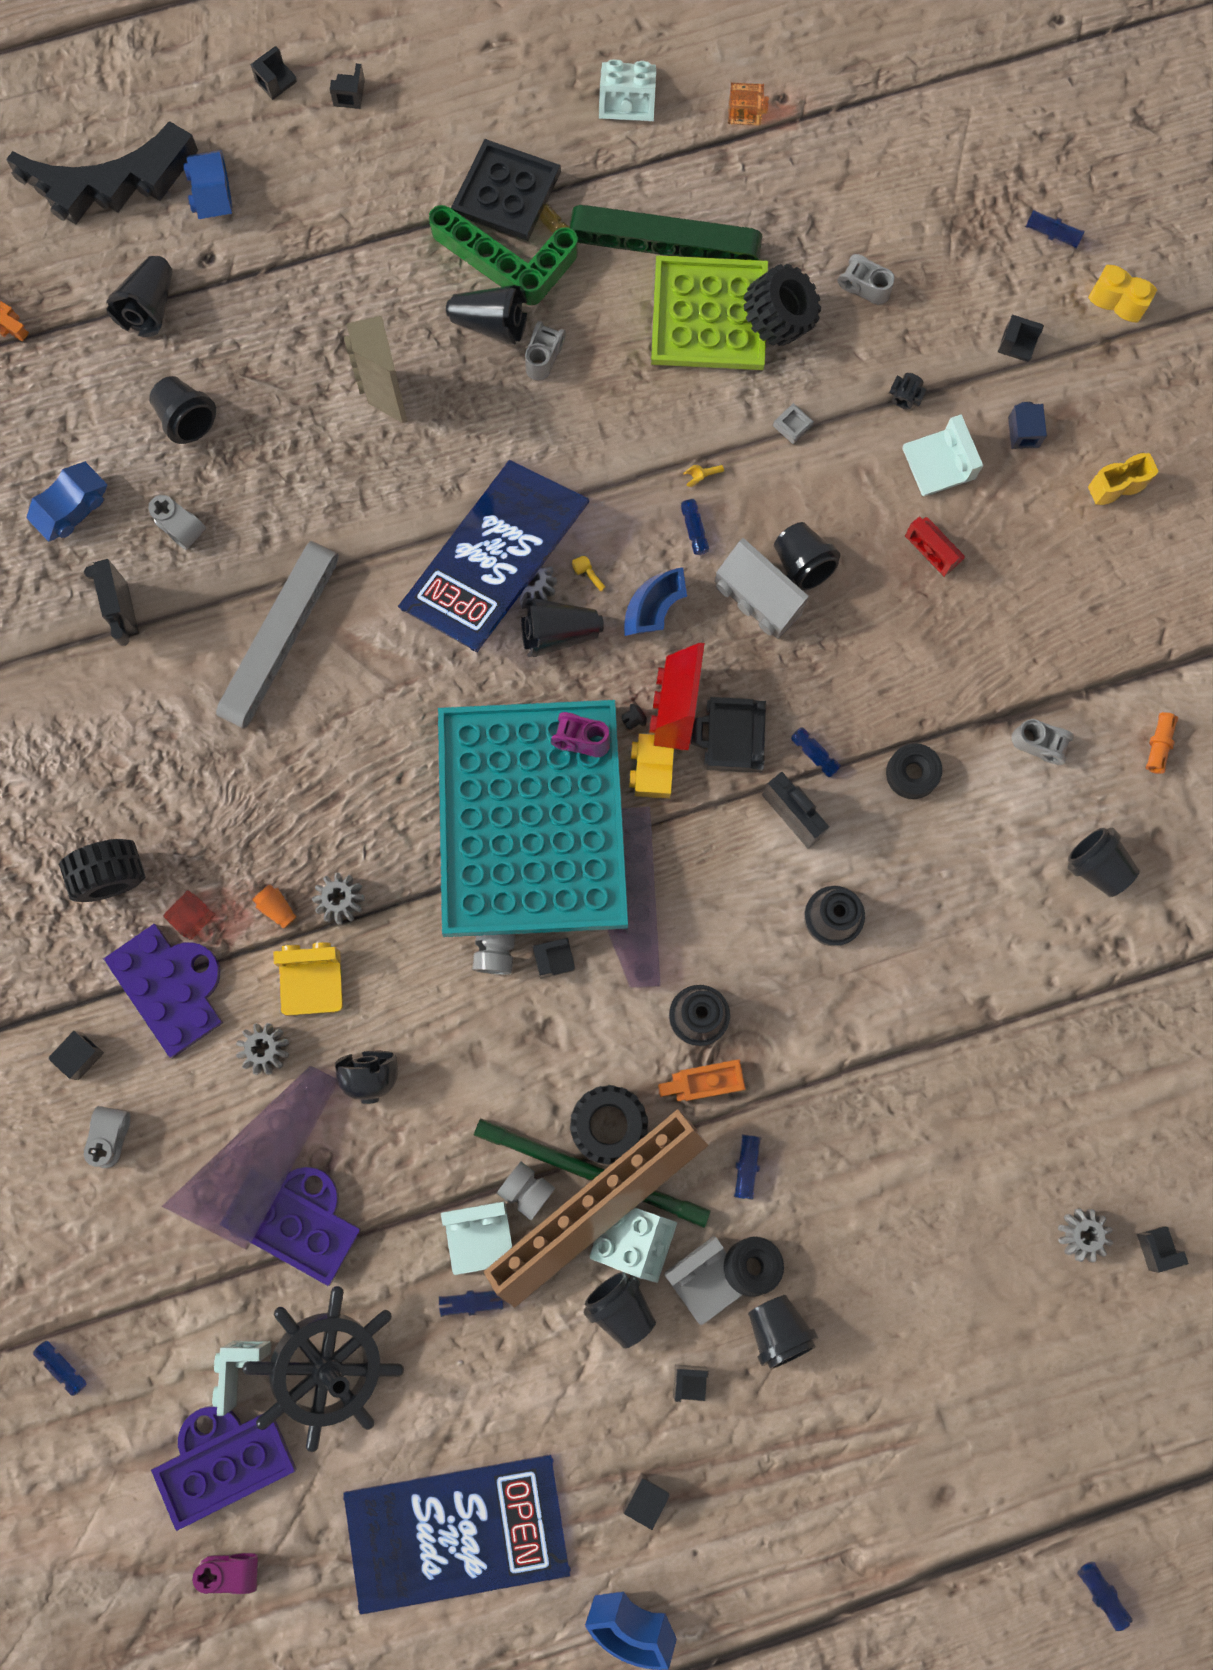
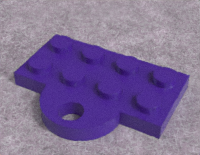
M153 924L103 958L169 1058L173 1059L223 1024V1021L207 999L215 991L220 980L219 962L208 948L193 942L180 943L172 947L159 927ZM200 956H206L209 959L208 969L201 973L196 972L194 969L195 960Z
M313 1167L295 1169L286 1174L279 1183L259 1171L251 1169L220 1224L225 1229L327 1286H330L361 1231V1228L335 1214L339 1201L337 1186L326 1172ZM311 1176H318L323 1182L322 1190L317 1194H311L306 1188V1182Z
M210 1405L198 1409L184 1421L178 1435L180 1455L151 1469L176 1531L297 1470L276 1420L265 1430H260L256 1426V1421L261 1415L242 1424L233 1411L228 1412L224 1416H217V1407ZM206 1415L212 1419L213 1429L210 1433L199 1431L197 1420L200 1416Z

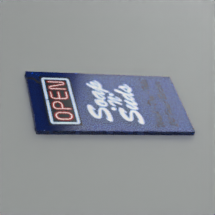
M508 460L398 607L401 611L410 614L478 653L589 504V499L514 461Z
M551 1454L343 1492L360 1615L570 1576L571 1568L568 1564L553 1468L554 1460Z

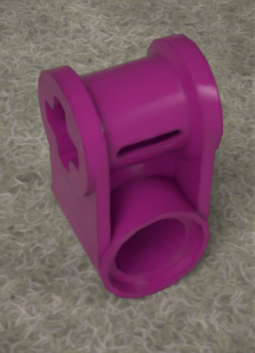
M569 712L559 714L558 721L560 723L556 735H553L550 741L553 746L564 751H574L592 757H601L608 753L610 749V735L605 723L580 717ZM594 736L603 737L599 742L590 741V738Z
M238 1553L233 1555L207 1556L193 1573V1585L196 1590L204 1594L253 1593L257 1591L258 1555L255 1553ZM207 1568H211V1574L216 1575L213 1580H209L208 1574H203Z

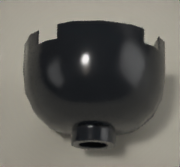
M390 1051L362 1052L363 1057L353 1059L352 1054L339 1058L335 1062L339 1087L344 1094L353 1099L361 1100L362 1104L378 1102L379 1097L386 1095L396 1083L398 1076L396 1055L393 1056V1053Z

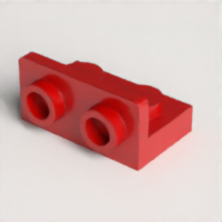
M919 516L910 524L905 537L943 577L965 559V555L928 517L922 519Z

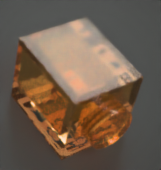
M731 82L728 124L761 125L762 114L768 113L769 96H764V84Z

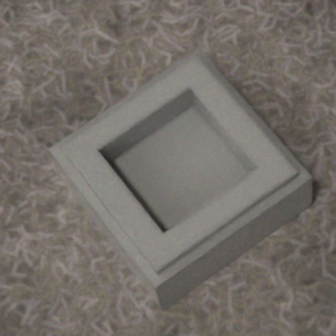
M793 403L774 421L773 426L794 444L813 426L814 421Z

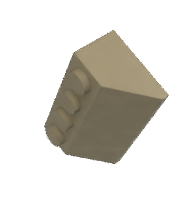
M382 316L347 323L349 335L344 336V341L359 393H365L368 404L401 423L408 422Z

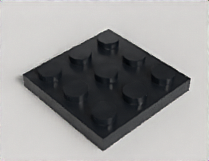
M484 139L451 209L467 220L529 241L561 174V165Z

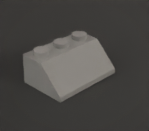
M744 538L738 542L716 572L715 583L717 589L724 596H731L745 615H752L759 622V627L767 635L771 636L773 634L777 639L802 615L809 597Z

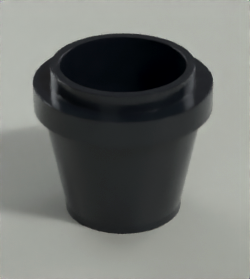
M176 376L161 379L150 392V404L162 422L164 433L174 443L186 444L197 441L211 429L216 417V405L206 393L196 391Z
M805 522L791 525L774 542V548L783 564L787 577L801 590H810L822 584L838 567L840 552L833 544H828Z
M1099 828L1085 837L1068 857V870L1074 876H1081L1108 897H1114L1123 892L1135 881L1140 873V870L1120 841L1121 835L1114 828Z
M827 886L815 892L808 900L804 910V922L808 932L816 941L827 946H842L848 944L860 934L865 923V910L859 897L851 890L841 886ZM834 907H842L844 915L837 917L833 911Z
M692 985L680 991L673 999L669 1009V1022L673 1032L681 1041L692 1046H707L719 1040L726 1032L730 1022V1009L724 996L716 989L706 985ZM699 1007L707 1010V1016L703 1019L696 1016V1009Z
M620 1272L605 1280L588 1296L583 1313L590 1323H596L622 1348L626 1349L644 1339L655 1327L656 1320L639 1288L640 1281L633 1275Z
M786 1295L769 1300L748 1313L759 1350L757 1358L761 1366L768 1365L770 1369L777 1368L816 1347L814 1341L819 1337L815 1329L809 1328Z

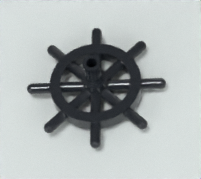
M335 1286L331 1290L327 1313L309 1316L296 1323L284 1307L276 1308L274 1317L286 1333L278 1342L271 1361H247L242 1366L243 1372L247 1375H269L270 1387L277 1401L257 1419V1428L265 1430L282 1414L286 1413L293 1420L309 1426L306 1449L309 1452H315L318 1449L322 1427L340 1423L351 1416H354L364 1429H372L374 1420L363 1406L371 1397L379 1376L399 1377L404 1373V1367L401 1364L380 1363L378 1347L372 1337L391 1320V1312L388 1310L381 1311L363 1327L353 1318L340 1314L344 1290L340 1286ZM337 1331L345 1332L352 1336L334 1352ZM324 1332L322 1349L319 1351L309 1338ZM299 1347L309 1361L290 1362V1359ZM361 1347L363 1363H342ZM286 1375L306 1376L288 1392ZM344 1376H360L352 1390L349 1389L350 1383ZM315 1387L312 1407L297 1403L298 1400ZM328 1391L331 1396L340 1398L338 1402L325 1406Z

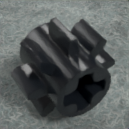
M905 373L903 378L897 375L889 391V394L894 395L892 398L893 403L902 409H911L913 404L919 407L927 391L926 388L922 387L924 384L922 378L913 373Z

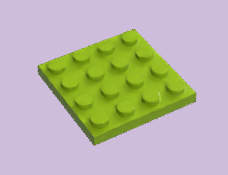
M656 255L651 365L764 370L765 341L759 338L760 334L758 332L754 333L751 329L753 327L751 322H748L746 319L748 314L744 311V304L747 303L744 300V295L748 292V286L768 271V261Z

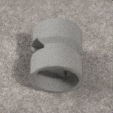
M516 934L476 936L475 945L479 947V951L474 953L472 970L488 974L510 975L512 973L513 957L509 954V951L514 949Z
M521 1161L500 1187L497 1194L510 1204L517 1202V1210L532 1220L555 1190V1187L543 1178L536 1180L534 1178L535 1172Z

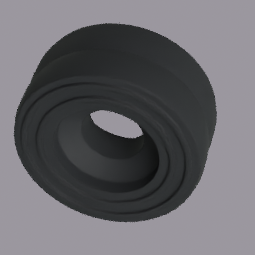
M918 743L907 744L899 748L890 758L886 767V778L889 786L896 794L907 799H920L929 795L937 787L942 777V763L937 753L930 747ZM909 764H917L922 770V776L918 779L910 778L906 773V767Z
M757 1236L745 1238L731 1246L725 1256L724 1274L726 1280L736 1292L744 1296L756 1297L769 1293L778 1286L783 1277V1257L779 1249L768 1239ZM749 1258L757 1259L761 1265V1271L757 1276L750 1274L747 1270Z

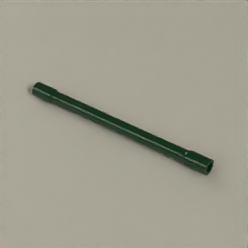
M480 1118L474 1132V1136L499 1146L508 1147L590 1181L605 1170L512 1133L506 1128ZM657 1190L642 1201L705 1228L711 1212L709 1209L686 1200L677 1199Z

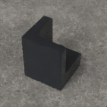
M274 46L250 64L256 83L272 100L297 82L296 76L283 63L281 52L277 46Z
M356 63L354 75L338 74L336 80H331L330 94L333 106L361 109L365 83L362 64Z
M1012 314L1004 330L998 353L1029 362L1044 325Z
M568 938L533 946L540 979L575 970Z
M73 1030L49 1056V1060L69 1079L79 1080L104 1052L84 1033Z
M1162 1226L1137 1234L1149 1271L1160 1273L1189 1264L1185 1251L1175 1249L1168 1227Z
M675 1364L673 1389L675 1402H681V1399L705 1401L706 1380L709 1375L707 1367Z
M641 1473L623 1506V1513L653 1530L670 1497L669 1492L650 1482L647 1476Z

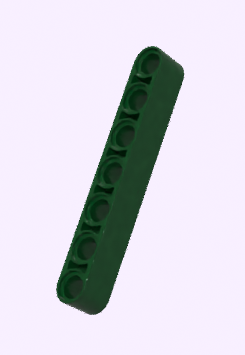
M589 205L573 207L569 227L576 232L578 243L679 257L759 260L763 237L760 231L753 228Z

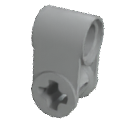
M854 254L850 257L845 273L840 274L837 279L839 286L845 291L854 293L877 305L884 304L890 299L895 280L891 270L859 254ZM877 284H880V285H883L884 287H883V288H880V287H877L876 285H877Z
M541 321L537 322L525 353L526 373L531 379L539 381L548 377L556 357L559 355L564 344L566 330L560 329L557 331L544 326ZM541 360L543 363L535 364L533 361Z
M166 495L156 496L149 503L148 509L155 524L185 550L206 530L205 525L196 516L183 509Z
M1036 719L1025 721L1012 733V742L1017 749L1057 765L1065 764L1066 757L1064 755L1068 743L1074 738L1073 733L1051 726ZM1024 729L1032 732L1034 741L1026 739Z
M103 1106L95 1108L91 1117L90 1131L84 1149V1158L89 1165L110 1168L119 1161L124 1139L130 1125V1112ZM98 1151H107L106 1157L98 1156Z

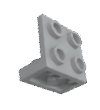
M715 1236L664 1272L668 1281L700 1325L706 1323L742 1296L726 1280L724 1274L726 1252Z

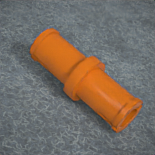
M1167 712L1159 714L1155 735L1150 738L1149 742L1152 747L1145 768L1149 772L1156 774L1165 772L1169 751L1174 748L1175 744L1172 739L1178 716Z

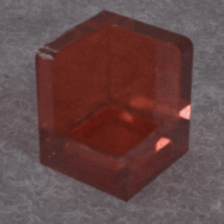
M187 890L163 917L183 937L192 940L216 914L198 896Z

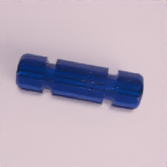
M695 499L685 500L681 503V510L683 516H685L684 520L690 541H693V552L695 555L705 554L709 551V544L707 538H705V530L700 513H697V502Z
M799 728L793 733L791 740L798 747L801 745L803 747L802 751L817 766H821V770L828 777L835 775L841 767L834 758L831 759L829 757L830 754L814 738H810L811 734L805 728Z
M49 1341L39 1344L33 1351V1355L39 1362H45L44 1367L60 1384L64 1383L66 1385L64 1388L71 1396L79 1394L85 1388L86 1381L80 1375L74 1374L76 1370L60 1353L54 1352L55 1348Z

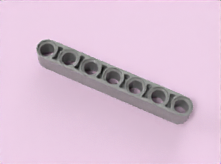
M313 541L306 545L222 696L216 710L217 716L241 728H246L249 725L338 562V553Z

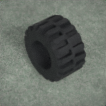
M790 264L775 266L753 281L747 288L748 292L744 295V300L747 302L744 304V311L748 314L746 316L747 321L751 322L753 326L751 329L754 333L758 332L760 334V339L763 341L767 339L771 345L778 344V346L790 344L812 330L820 319L818 314L821 312V305L818 303L820 296L815 291L817 288L814 283L810 282V277L807 274H802L801 269L798 267L793 269Z
M111 839L89 844L69 853L59 863L69 899L75 902H93L120 895L135 888L146 878L136 844L133 840Z
M615 1085L599 1086L585 1093L576 1103L571 1114V1135L575 1145L584 1156L597 1163L612 1164L647 1135L648 1116L638 1097L627 1091V1089L616 1087ZM606 1106L616 1107L621 1110L628 1124L624 1137L612 1144L602 1143L597 1140L592 1134L590 1126L594 1113Z

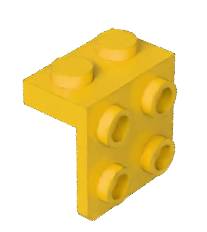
M331 943L312 944L313 949H300V945L282 946V951H273L274 964L279 967L281 1012L284 1015L332 1013L342 1010L340 951L336 947H331Z

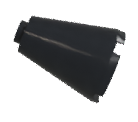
M148 256L109 295L106 301L108 303L107 313L122 329L128 332L130 328L140 331L137 336L153 337L159 333L163 323L173 274L169 262L161 256Z
M517 285L453 294L451 299L447 301L446 315L456 325L515 345V341L520 342L525 331L527 313H522V303L527 304V297L523 287Z
M526 598L522 603V609H527V616L521 617V632L524 649H530L527 654L528 657H537L597 639L599 633L603 632V617L598 615L596 609L535 598Z

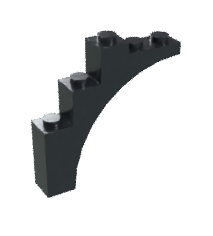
M169 121L155 137L137 150L121 158L98 165L81 167L52 166L33 161L14 151L11 152L6 160L12 169L11 174L17 181L24 185L29 183L34 186L35 190L48 200L51 206L50 211L62 221L67 219L76 225L94 201L104 209L109 207L119 213L136 189L146 197L151 195L161 201L184 171V163H188L187 157L196 154L198 148L192 134Z

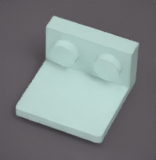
M616 59L602 62L599 119L654 121L656 65H652L647 61H637L635 64L623 63L621 60Z
M962 414L950 418L945 430L905 443L902 448L919 490L924 497L975 480L983 467Z
M505 1201L441 1213L442 1225L446 1226L451 1266L454 1275L486 1270L512 1248Z
M633 1208L594 1241L590 1259L635 1277L658 1283L677 1222L638 1208Z
M232 1341L221 1347L220 1353H216L214 1371L219 1373L218 1386H215L213 1390L212 1404L213 1407H217V1416L226 1415L237 1405L238 1368H242L243 1364L247 1361H261L271 1354V1341Z

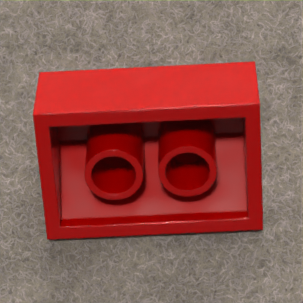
M697 643L666 656L665 668H658L656 685H662L661 692L655 691L653 709H658V716H651L649 733L655 734L653 746L689 751L705 643Z

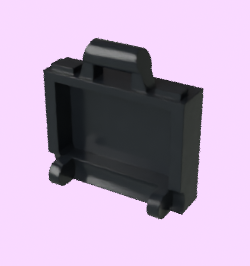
M109 559L93 562L94 565L85 568L84 574L88 579H94L101 614L111 627V636L120 646H126L130 641V636L139 634L128 583Z
M710 697V700H707L706 713L709 715L694 719L691 735L692 745L707 750L704 758V765H707L706 770L763 772L765 763L766 701ZM703 724H708V741H702Z
M780 772L767 783L762 796L806 848L809 849L820 840L830 826L815 810L816 806L799 786L795 787L783 772Z

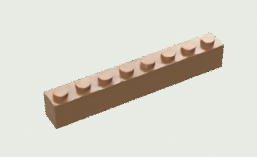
M677 1109L483 1272L496 1295L515 1308L709 1145L694 1125Z

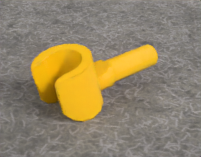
M693 465L683 473V475L690 474L693 477L686 485L693 487L702 481L704 477L724 472V467L719 465L703 469L699 465Z
M580 556L572 560V567L577 576L586 572L600 592L606 588L592 570L591 563L586 556Z

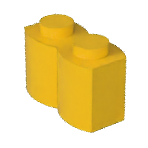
M1106 265L1088 298L1096 306L1106 310H1114L1122 319L1137 323L1149 307L1157 292V288L1145 279L1131 277L1121 267Z
M1150 453L1136 454L1126 460L1125 463H1113L1103 467L1091 481L1088 489L1095 504H1110L1121 495H1133L1144 490L1159 471Z
M639 734L638 742L632 741L631 759L637 760L636 770H630L629 788H635L634 796L670 799L674 748L653 746L655 735Z

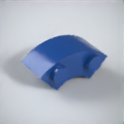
M222 150L189 155L187 157L188 163H184V170L187 180L191 181L192 195H188L192 213L197 212L198 219L232 214L231 192Z
M86 461L64 468L56 481L48 489L32 498L26 518L48 542L58 537L66 538L73 532L76 525L85 519L92 510L98 508L103 503L104 498L102 496L108 485Z
M683 567L655 575L638 588L627 607L624 621L625 636L664 630V620L669 607L677 600L687 597Z
M625 1592L594 1596L585 1626L593 1639L604 1650L619 1660L637 1667L652 1670L669 1669L677 1638L665 1613H652L641 1609L630 1601Z

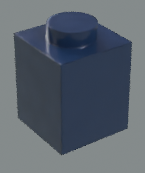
M1022 402L1014 406L1008 416L1011 449L1040 448L1047 437L1044 404Z

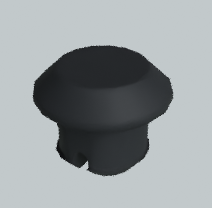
M630 704V710L622 714L621 717L623 723H626V727L630 730H633L639 724L646 726L647 718L638 705Z

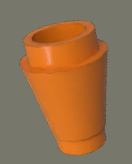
M271 884L267 885L252 899L257 905L255 907L257 910L283 929L297 917L279 888H274Z

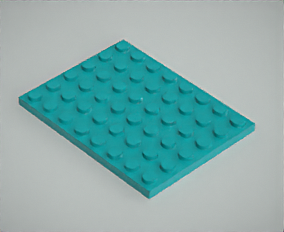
M615 700L438 708L442 936L463 937L628 929ZM569 712L580 717L605 723L610 735V749L608 753L601 757H592L574 751H564L553 746L550 741L552 736L556 735L560 723L558 721L559 714ZM594 736L590 738V741L599 742L603 737Z

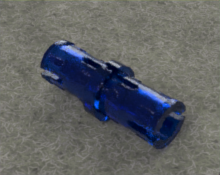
M1034 209L1025 226L1047 235V239L1051 241L1057 239L1076 249L1085 232L1063 223V219L1059 217L1053 219Z
M742 1134L739 1162L735 1164L738 1172L734 1197L754 1199L756 1172H760V1165H757L762 1137Z
M468 1290L467 1294L439 1296V1305L452 1304V1307L439 1308L440 1317L468 1313L469 1316L476 1315L478 1311L504 1310L503 1301L490 1302V1299L500 1298L494 1290L474 1293V1290Z
M1091 1561L1081 1566V1570H1078L1077 1574L1090 1590L1094 1604L1104 1611L1115 1631H1122L1128 1628L1133 1619L1117 1597L1118 1592L1115 1587L1109 1585L1095 1562Z

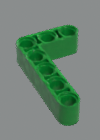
M438 205L431 209L429 213L431 233L437 242L500 287L522 286L527 297V305L540 303L578 256L577 234L573 229L567 227L556 230L532 260L527 263L450 207ZM439 223H447L443 226L438 225ZM463 238L469 239L468 241H460ZM565 244L569 245L570 247L562 248L560 246ZM483 254H491L489 257H482ZM545 265H552L553 267H552V268H544L543 266H545ZM507 269H512V270H514V271L511 272V273H505V272H504V271L507 270ZM528 285H534V286H536V287L533 288V289H527V288H525V287L528 286Z

